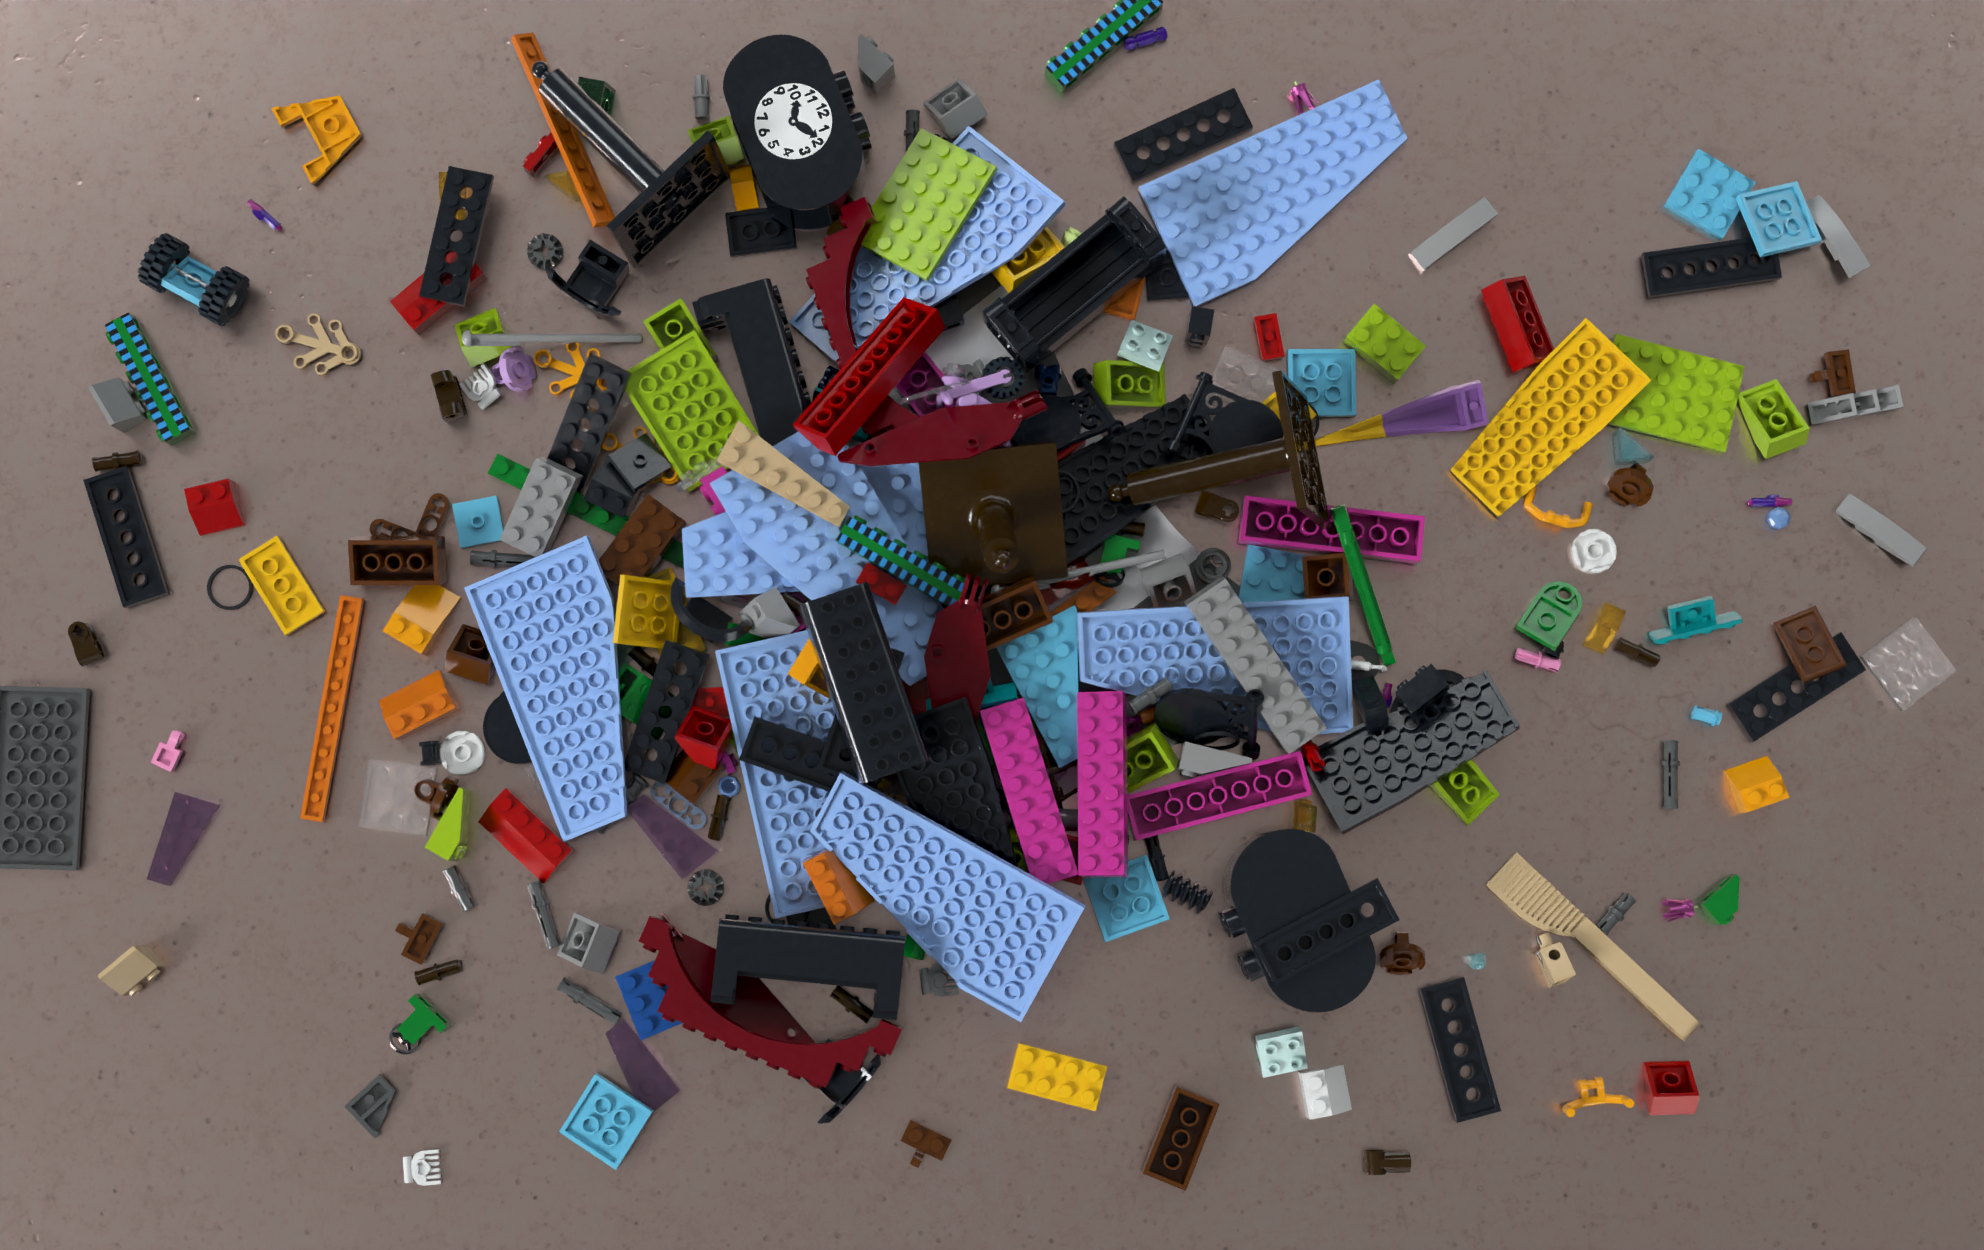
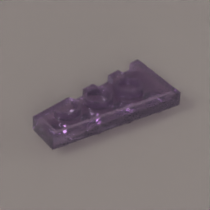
M179 792L174 793L147 880L167 886L172 885L185 864L189 853L198 843L197 840L202 832L206 830L214 813L219 809V804Z
M645 794L627 807L630 815L682 880L718 852L717 849Z
M625 1018L605 1033L633 1097L656 1111L680 1091V1088L643 1041L640 1040Z

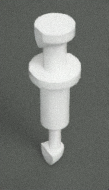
M1351 660V669L1369 671L1371 669H1381V672L1387 671L1385 665H1372L1370 662Z

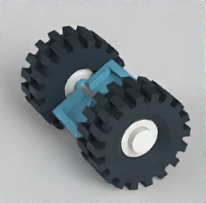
M168 233L161 234L159 238L157 237L154 240V244L149 246L148 252H145L144 260H141L140 265L142 266L138 269V273H140L138 275L139 281L159 293H165L166 290H170L200 307L198 312H200L201 316L219 326H225L226 323L231 322V318H234L236 312L241 309L240 306L244 303L245 296L248 294L249 290L247 289L250 287L249 278L228 266L222 267L220 271L216 272L189 257L190 250L188 249L190 247L188 244Z

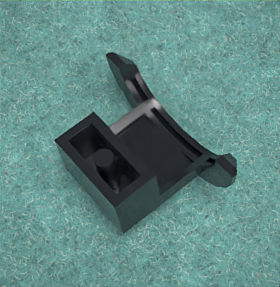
M589 240L578 256L579 264L567 282L554 269L547 265L545 266L549 280L580 304L603 316L621 315L622 311L614 306L608 307L606 305L630 271L628 262L594 241Z
M675 577L671 586V604L682 624L693 633L710 643L713 641L718 643L737 640L750 631L752 627L743 621L734 628L728 629V622L732 623L733 618L702 597L691 598L685 607L682 599L685 583Z
M1432 664L1428 667L1424 665L1415 672L1416 676L1410 681L1406 679L1397 686L1398 690L1395 692L1396 698L1393 701L1391 713L1404 705L1410 714L1415 717L1450 689L1448 683L1456 685L1465 678L1454 671L1436 670Z
M828 1038L825 1041V1043L833 1042L835 1040L833 1038ZM877 1054L867 1068L862 1065L860 1071L854 1070L853 1073L840 1068L842 1064L838 1063L828 1087L822 1086L819 1089L835 1103L818 1121L819 1124L830 1123L854 1099L880 1067V1055Z

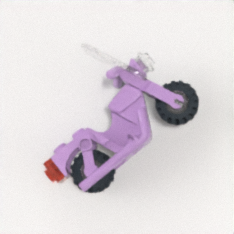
M1001 356L993 359L986 365L982 371L983 375L981 378L968 382V379L964 380L962 378L963 374H965V369H961L960 364L949 363L942 370L944 372L942 381L945 386L905 397L899 403L902 406L937 395V410L945 408V404L951 405L953 399L958 398L956 400V407L992 404L976 394V392L987 390L986 392L994 398H1009L1022 388L1024 371H1021L1020 368L1022 367L1016 363V360ZM1011 440L997 447L1010 446Z

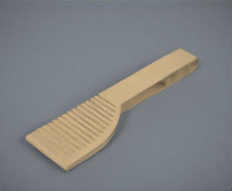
M1517 852L1486 884V887L1506 906L1530 925L1551 934L1573 937L1681 1040L1685 1041L1700 1025L1681 1004Z

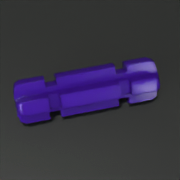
M1165 27L1156 28V31L1150 30L1136 34V37H1126L1124 43L1127 50H1132L1136 46L1142 47L1155 43L1156 40H1166L1168 35Z

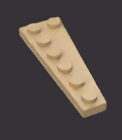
M737 422L717 462L827 522L840 527L850 506L742 422Z

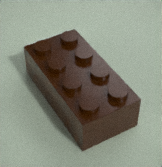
M648 494L600 557L599 563L604 575L618 586L620 575L647 578L687 523Z
M356 536L348 540L350 585H440L447 581L445 536Z
M1033 576L985 596L981 607L987 651L1053 622Z
M1175 1085L1142 1167V1173L1186 1191L1220 1104Z

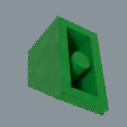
M1730 874L1697 904L1715 925H1727L1735 918L1733 914L1738 911L1740 877L1737 874Z

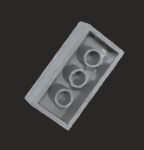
M544 456L535 458L499 540L534 557L549 552L583 475Z

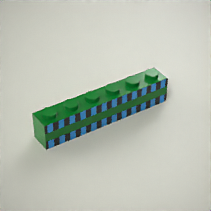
M1119 0L1113 6L1114 10L1108 15L1106 13L1101 15L1093 28L1090 29L1088 27L1079 35L1080 39L1075 43L1072 41L1063 48L1061 55L1058 57L1055 55L1050 58L1046 63L1045 74L1063 93L1124 42L1126 37L1131 36L1157 14L1163 7V1Z
M128 312L105 324L108 331L105 335L112 345L115 344L118 350L115 354L120 363L126 365L128 371L125 373L132 384L135 383L138 389L136 395L142 403L145 402L148 408L146 410L148 418L152 423H156L158 427L156 433L159 439L172 446L195 434L136 317Z
M855 515L854 518L850 516L847 518L835 539L837 543L945 606H949L959 600L965 581L963 577L955 573L953 576L945 572L946 567L937 562H934L933 565L925 561L927 556L916 550L914 553L905 549L907 545L896 538L894 541L886 538L887 533L877 527L872 530L866 526L867 521Z

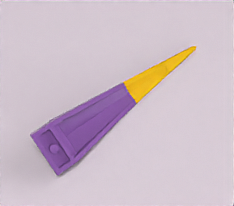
M1476 380L1458 386L1453 385L1315 439L1316 446L1399 435L1469 430L1487 425L1489 423L1481 382Z

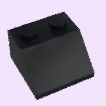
M606 456L593 476L583 499L624 519L630 516L642 488L634 492L610 462L608 456Z

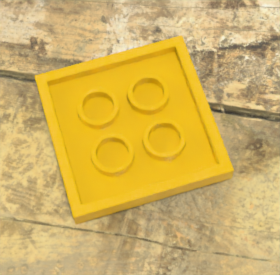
M620 575L613 643L663 649L667 639L677 643L679 618L673 610L670 596L673 581Z

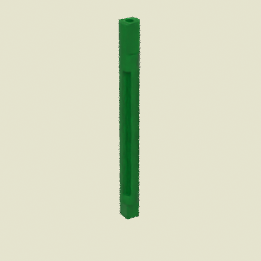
M1340 504L1330 508L1377 653L1380 654L1383 665L1389 666L1396 663L1392 652L1393 648L1345 504Z

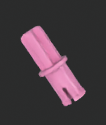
M1518 648L1515 653V659L1532 664L1536 669L1539 667L1557 673L1561 665V659L1547 656L1542 651L1535 653Z

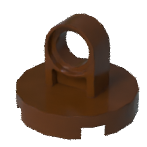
M1639 463L1633 464L1630 468H1620L1614 471L1607 483L1610 489L1609 495L1616 502L1628 506L1629 503L1637 504L1636 507L1648 503L1653 494L1654 486L1651 479L1646 475V468Z
M448 775L441 784L430 779H424L415 785L414 792L416 797L431 804L430 817L437 820L442 818L444 814L442 812L449 806L459 786L455 785V783L457 784L459 779ZM424 783L431 787V794L429 796H424L421 793L420 788Z
M1396 931L1394 944L1385 947L1380 952V967L1382 969L1383 967L1387 968L1390 974L1409 975L1412 974L1413 969L1419 968L1421 970L1426 964L1425 951L1421 947L1409 943L1408 932Z

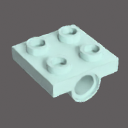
M1131 320L1117 356L1159 372L1173 335Z
M1300 1026L1256 1035V1051L1263 1078L1308 1068L1303 1033Z

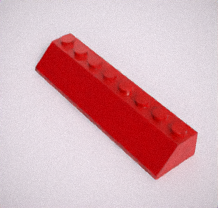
M903 297L793 424L794 428L819 450L836 456L946 328L938 310Z

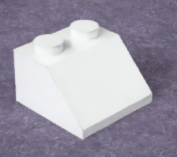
M1344 1064L1298 1072L1306 1117L1309 1120L1333 1116L1352 1110Z

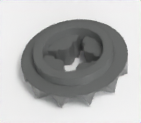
M542 233L533 237L528 243L526 252L534 266L545 269L546 265L551 268L559 263L563 254V248L555 236ZM543 242L548 249H551L546 253V259H544L541 252H538V250L542 249Z
M1208 548L1198 555L1195 562V570L1200 579L1206 583H1212L1220 576L1227 578L1231 570V561L1223 550ZM1211 556L1214 563L1222 564L1216 568L1215 575L1211 569L1204 568L1210 564Z
M709 869L695 872L688 881L687 892L691 900L702 906L716 903L724 891L722 878L716 872ZM703 878L707 884H715V887L708 890V897H706L704 891H696V888L702 886Z

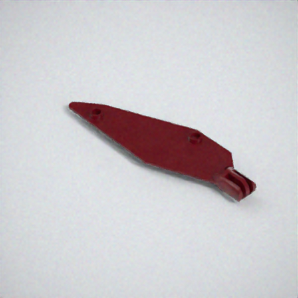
M1035 390L1011 402L940 408L839 453L837 458L842 463L863 466L970 459L1010 441L1021 421L1046 411L1048 407L1038 390Z
M967 573L959 600L936 614L924 660L931 708L933 709L967 696L975 721H977L990 679L981 607L989 579H984L978 598L975 594L980 577L975 576L971 593L966 594L971 574Z
M663 912L659 915L660 919L673 924ZM674 925L672 933L683 965L695 985L711 1002L716 949L681 933ZM738 976L735 1004L712 1003L732 1021L757 1034L791 1043H815L759 978ZM793 1029L795 1036H790L788 1030Z

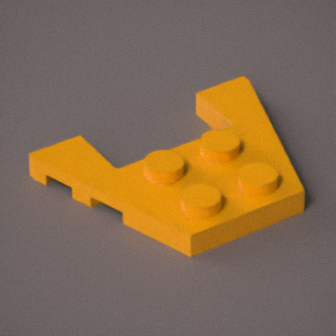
M340 95L316 99L307 103H293L290 106L271 108L282 128L303 118L322 155L302 165L312 185H315L362 137L359 128Z

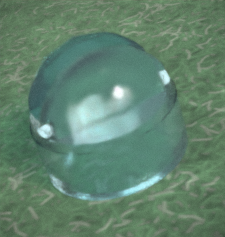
M1486 953L1469 954L1468 962L1470 966L1476 970L1483 969L1487 963Z

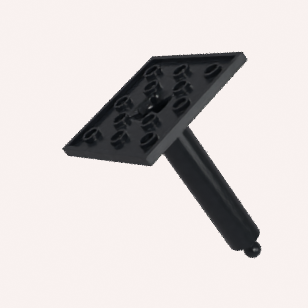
M537 61L533 64V75L543 80L539 87V93L639 193L607 225L628 262L635 268L730 178V173L714 136L707 130L664 171L563 68L550 72L548 64L544 61Z

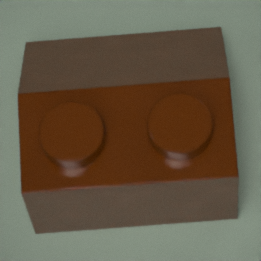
M1345 553L1302 557L1305 598L1348 596L1349 601H1354L1352 574Z
M462 624L447 650L444 671L487 685L496 668L482 632L478 628Z
M682 749L674 759L666 783L693 805H697L724 769L719 765L712 769L695 763Z

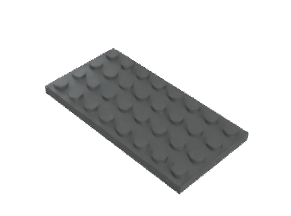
M0 686V868L79 870L90 696V689Z

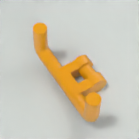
M1537 486L1526 493L1524 506L1529 513L1541 521L1563 528H1575L1586 525L1594 505L1591 502L1585 501L1581 517L1570 519L1569 515L1555 514V511L1549 509L1547 512H1543L1536 507L1533 502Z
M1595 1077L1594 1080H1578L1580 1098L1566 1103L1562 1107V1111L1568 1117H1573L1575 1110L1581 1107L1611 1103L1624 1104L1626 1107L1632 1108L1634 1101L1626 1095L1605 1094L1602 1077ZM1595 1089L1596 1094L1589 1095L1588 1090Z

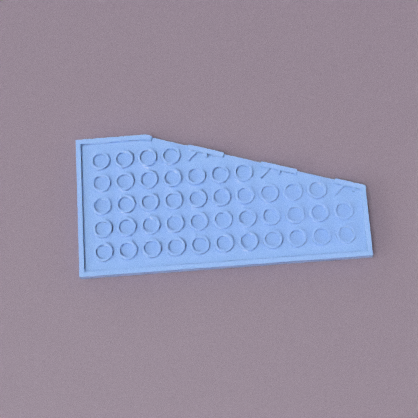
M1376 80L1141 185L1138 189L1193 305L1198 307L1257 280L1263 272L1299 241L1408 138L1380 80Z
M968 126L952 144L995 165L998 170L928 282L865 248H860L852 275L850 291V312L858 348L861 347L903 297L934 307L1022 254L1066 205L1065 201ZM814 294L793 316L789 323L837 363L839 356L837 351H833L829 343V338L832 337L829 330L826 331L822 324L821 318L824 316L814 303L813 298L816 297Z
M799 431L773 446L850 506L840 527L827 522L733 470L710 483L744 543L810 600L858 585L856 580L867 562L907 585L896 605L891 604L873 592L872 595L890 648L905 652L899 669L901 679L911 686L927 676L924 655L936 614L944 609L941 603L835 541L849 516L854 518L857 515L866 520V526L872 530L877 527L886 532V538L894 541L896 538L905 543L859 465L839 462L838 454L833 456L819 450ZM846 444L839 453L849 449L848 445Z
M919 463L882 466L859 465L910 552L914 553L916 550L927 556L925 561L929 562ZM727 512L682 529L686 598L763 594L774 587H777L780 593H785L786 591L800 592L744 543Z
M584 536L464 588L563 842L627 817L617 644L613 643L615 627L614 598L590 537Z
M1349 597L1242 602L1327 729L1319 734L1343 733L1352 729L1353 705ZM1187 606L1077 612L1079 674L1081 682L1138 696L1144 692L1146 687L1150 688L1166 677L1172 684L1173 690L1195 688L1214 693L1247 695ZM1222 701L1227 707L1229 702ZM1259 713L1258 728L1271 731Z
M807 630L715 650L739 758L754 716L826 741L835 716L831 699L788 675V672L809 639ZM766 739L762 742V748L767 752H771L775 748V743L771 739ZM787 747L783 754L787 759H794L797 756V751L793 747ZM808 755L805 759V763L809 767H815L819 762L815 755ZM740 760L775 919L824 908L825 906L803 865V860L826 849L810 830L830 792Z
M844 771L840 772L810 830L829 851L833 850L834 854L857 877L856 880L879 904L882 903L905 927L906 932L918 945L957 982L956 984L960 989L1022 1022L1086 906L868 784L858 783L857 778Z

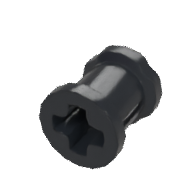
M439 741L419 742V746L422 748L420 766L441 764V760L438 759L437 749Z

